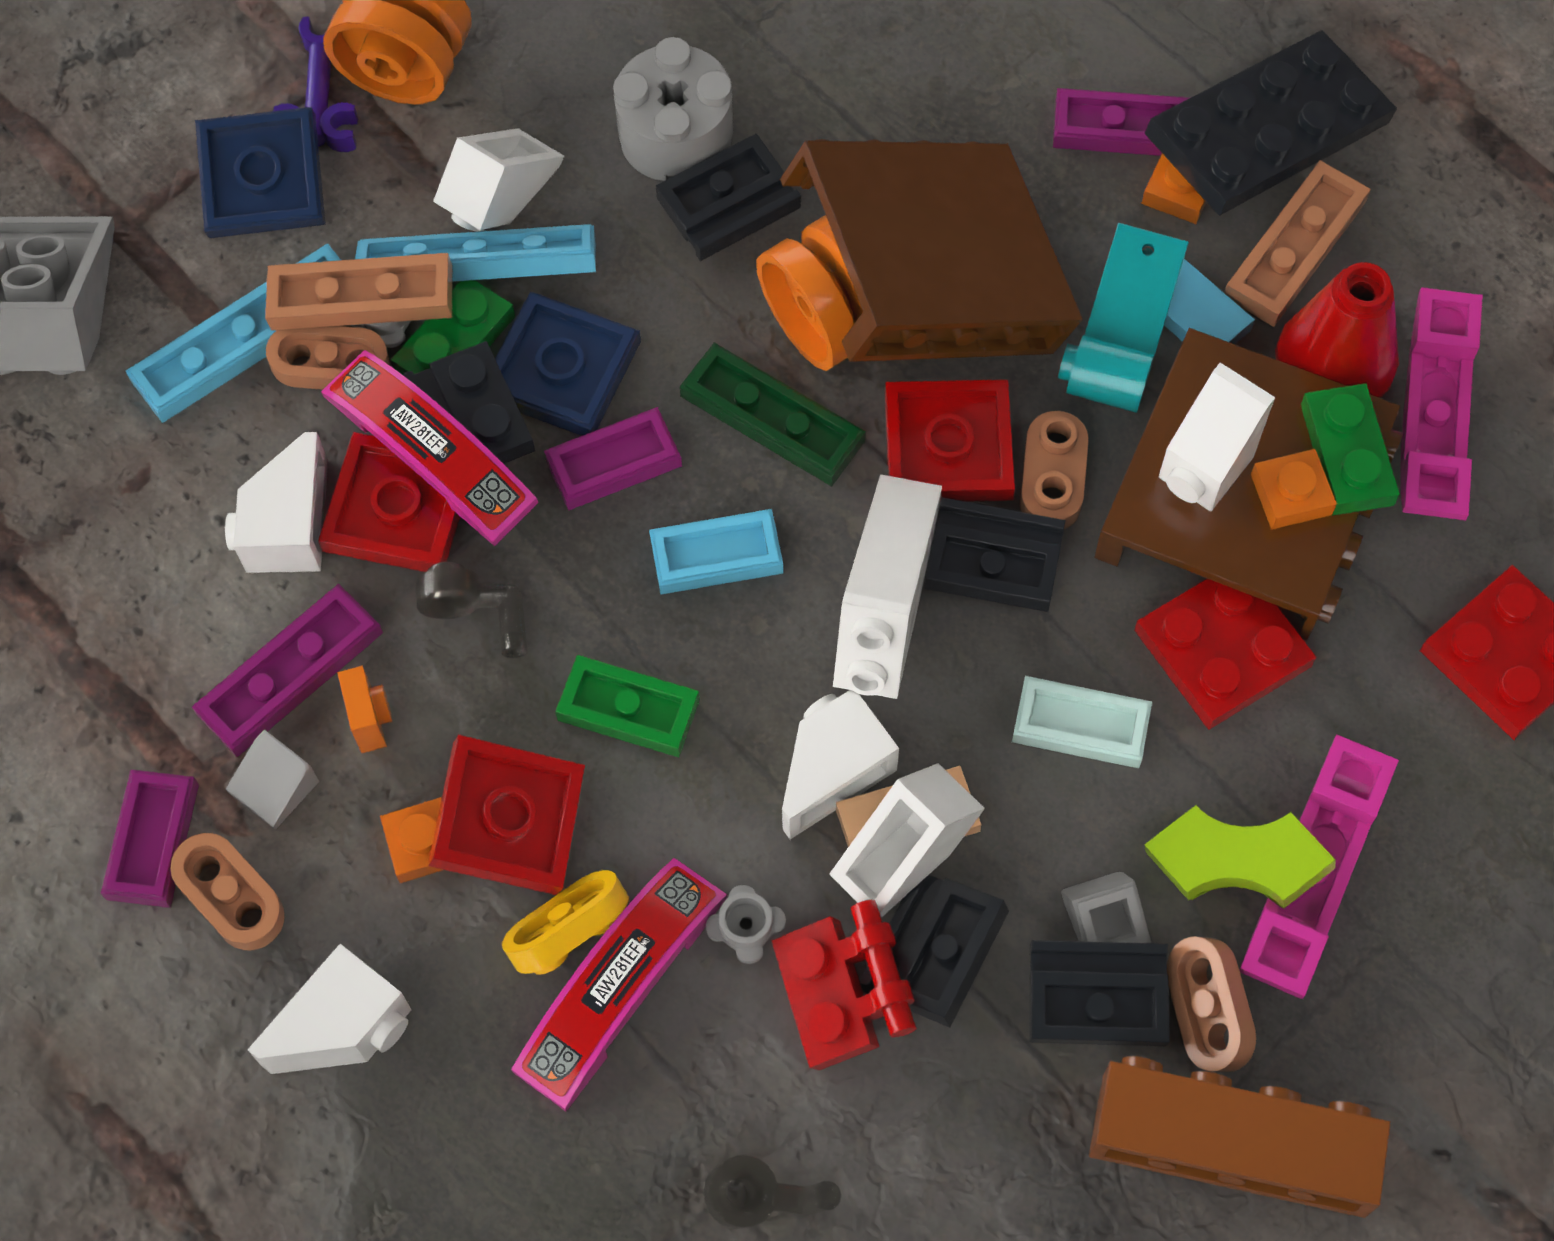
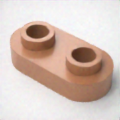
M329 326L276 330L269 338L266 346V357L274 376L281 383L290 387L323 390L364 350L390 365V358L383 339L376 332L360 327ZM306 356L310 358L303 365H292L293 361L298 357Z
M1050 411L1039 415L1028 428L1024 451L1020 493L1021 512L1066 520L1064 529L1070 527L1078 519L1085 490L1089 437L1086 427L1076 416L1063 411ZM1059 433L1068 440L1064 443H1055L1048 438V435ZM1049 487L1057 488L1063 493V496L1052 499L1047 497L1043 490Z
M201 833L189 837L179 845L171 860L172 878L186 898L228 944L241 950H257L270 944L279 935L285 916L280 899L268 883L227 839L213 833ZM210 864L220 865V871L214 879L210 881L200 880V873L204 867ZM253 909L262 911V917L256 925L252 927L241 926V919L246 912Z
M1196 936L1185 938L1172 949L1167 961L1168 985L1185 1050L1191 1061L1203 1070L1215 1072L1237 1071L1248 1063L1254 1053L1256 1030L1236 957L1230 947L1218 939ZM1209 964L1211 965V969L1213 972V976L1210 982L1208 981L1206 974ZM1228 1028L1229 1041L1226 1047L1224 1042V1033Z

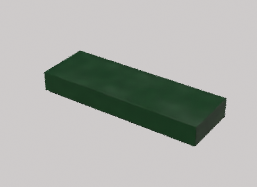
M715 342L680 385V397L831 487L865 443L866 431Z

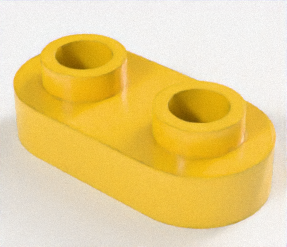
M601 870L588 874L517 922L505 935L502 941V949L519 973H535L538 975L549 973L558 968L567 959L568 953L592 936L604 934L627 907L629 896L613 871Z

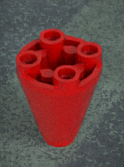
M1368 262L1355 263L1343 269L1284 325L1275 349L1276 360L1346 386L1366 383L1369 394L1381 398L1390 389L1399 365L1394 289L1386 271Z

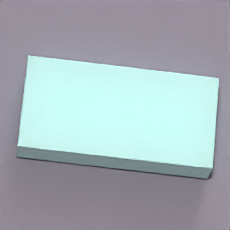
M1025 676L1012 743L1139 768L1143 757L1152 701Z

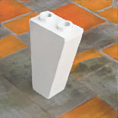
M880 474L842 601L833 687L853 690L862 695H878L897 699L931 552L942 486Z

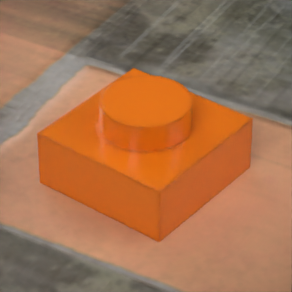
M1162 153L1145 188L1141 204L1197 224L1206 201Z
M1316 449L1254 464L1251 477L1271 530L1333 514L1337 503Z
M363 665L337 672L351 732L361 753L387 747L382 724L393 722L383 684L372 687Z
M442 797L380 816L394 870L400 884L443 871V869L428 866Z

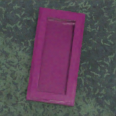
M658 407L544 450L546 462L568 511L682 467L680 453Z
M130 770L101 889V895L106 900L171 908L176 887L171 875V860L179 845L187 839L199 783L195 777Z

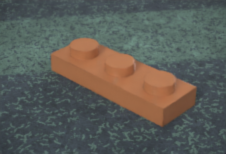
M1320 160L1227 283L1224 293L1242 309L1275 327L1365 205L1371 189Z
M448 253L269 265L267 270L265 319L272 331L452 318L453 265Z

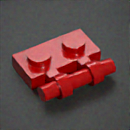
M873 899L861 901L851 906L850 910L857 930L850 937H845L841 921L829 916L771 940L809 1068L820 1071L879 1048L880 1045L872 1021L881 1017L885 1018L890 1037L892 1038L910 1034L917 1029L910 1009V1005L915 1002L909 981L901 980L891 950L896 945L891 924L889 922H882L876 900ZM865 959L875 986L866 995L863 994L854 965Z

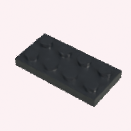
M1320 30L1150 119L1145 135L1220 216L1389 124L1397 107L1323 30Z

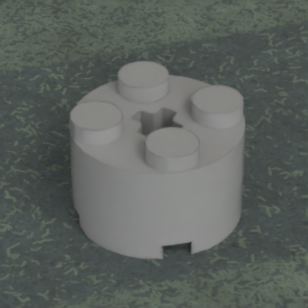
M665 38L656 47L645 50L632 58L615 79L613 85L614 102L622 152L627 161L643 175L652 179L666 181V176H675L731 147L733 135L732 84L724 67L709 53L689 46L681 38Z

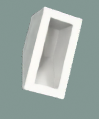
M519 128L458 137L433 202L451 212V218L456 224L471 231L480 232L488 228L510 224L560 167L564 155Z
M1219 363L1167 447L1159 478L1165 481L1168 488L1180 499L1189 503L1197 502L1211 512L1253 459L1275 397L1224 364Z
M304 432L238 489L236 513L227 514L225 536L228 549L236 551L246 573L321 571L322 550L318 539L324 523L328 459L317 432Z
M853 690L847 691L838 698L835 694H829L820 698L805 711L804 719L799 723L782 806L783 831L790 840L836 810V802L862 794L897 771L899 747L859 693Z
M938 763L899 778L832 869L830 875L857 903L871 899L876 900L880 915L883 917L951 855L985 808Z
M339 944L249 1047L248 1051L271 1074L368 1062L377 1050L383 1053L399 1040L408 1025V1019L405 1017L411 1011V1008L402 992L343 945Z

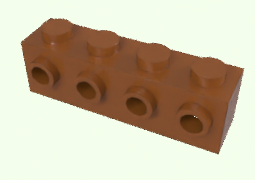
M1126 1056L1122 1058V1063L1109 1062L1102 1077L1089 1157L1366 1218L1380 1206L1391 1121L1372 1118L1371 1110L1368 1107L1344 1101L1330 1102L1328 1108L1301 1102L1302 1095L1300 1093L1275 1086L1261 1087L1259 1093L1234 1088L1230 1078L1213 1072L1195 1071L1191 1073L1190 1078L1163 1072L1164 1066L1161 1063L1143 1057Z

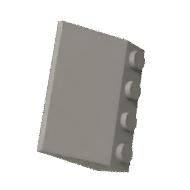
M0 217V375L10 374L15 371H48L56 375H65L75 371L87 370L100 337L115 228L113 217Z

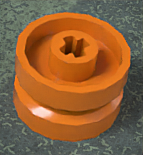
M342 0L343 3L333 15L323 37L325 53L334 67L353 84L377 97L396 103L416 105L435 101L446 87L454 68V58L462 49L472 26L471 10L465 0Z
M824 215L801 232V243L786 238L763 252L756 259L757 275L763 294L786 336L810 363L819 369L828 371L848 358L842 340L861 316L863 310L828 219Z

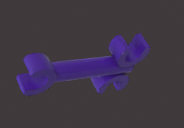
M302 17L299 22V33L305 50L309 52L305 108L312 107L316 115L318 146H322L326 142L332 150L338 152L353 151L356 149L353 130L336 129L341 125L358 124L355 106L349 103H337L328 107L331 61L324 49L323 37L325 34L315 35L310 17ZM290 103L274 106L273 111L298 109L299 107Z

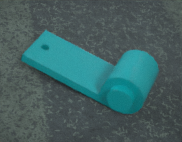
M1118 223L1085 335L1082 336L1079 346L1067 344L1061 362L1058 379L1068 381L1067 394L1131 412H1138L1188 247V241ZM1146 246H1150V247L1153 248V250L1150 249V248H1145V249L1143 250V248L1146 247Z

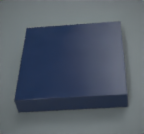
M312 107L195 120L204 232L208 238L326 225L316 115Z
M530 291L495 360L521 414L583 436L598 429L641 342L640 331Z

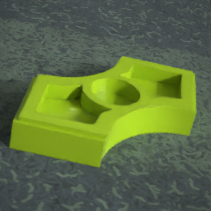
M1195 805L1144 844L1146 854L1188 901L1214 889L1238 887L1259 892L1281 908H1286L1336 868L1334 857L1291 812L1274 822L1248 827L1220 822L1208 816Z

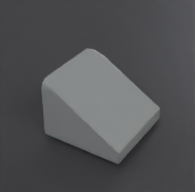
M263 730L254 740L226 790L276 830L319 783V780L312 767L269 732Z
M1115 872L1061 890L1064 905L1078 941L1151 943L1136 883L1125 873Z

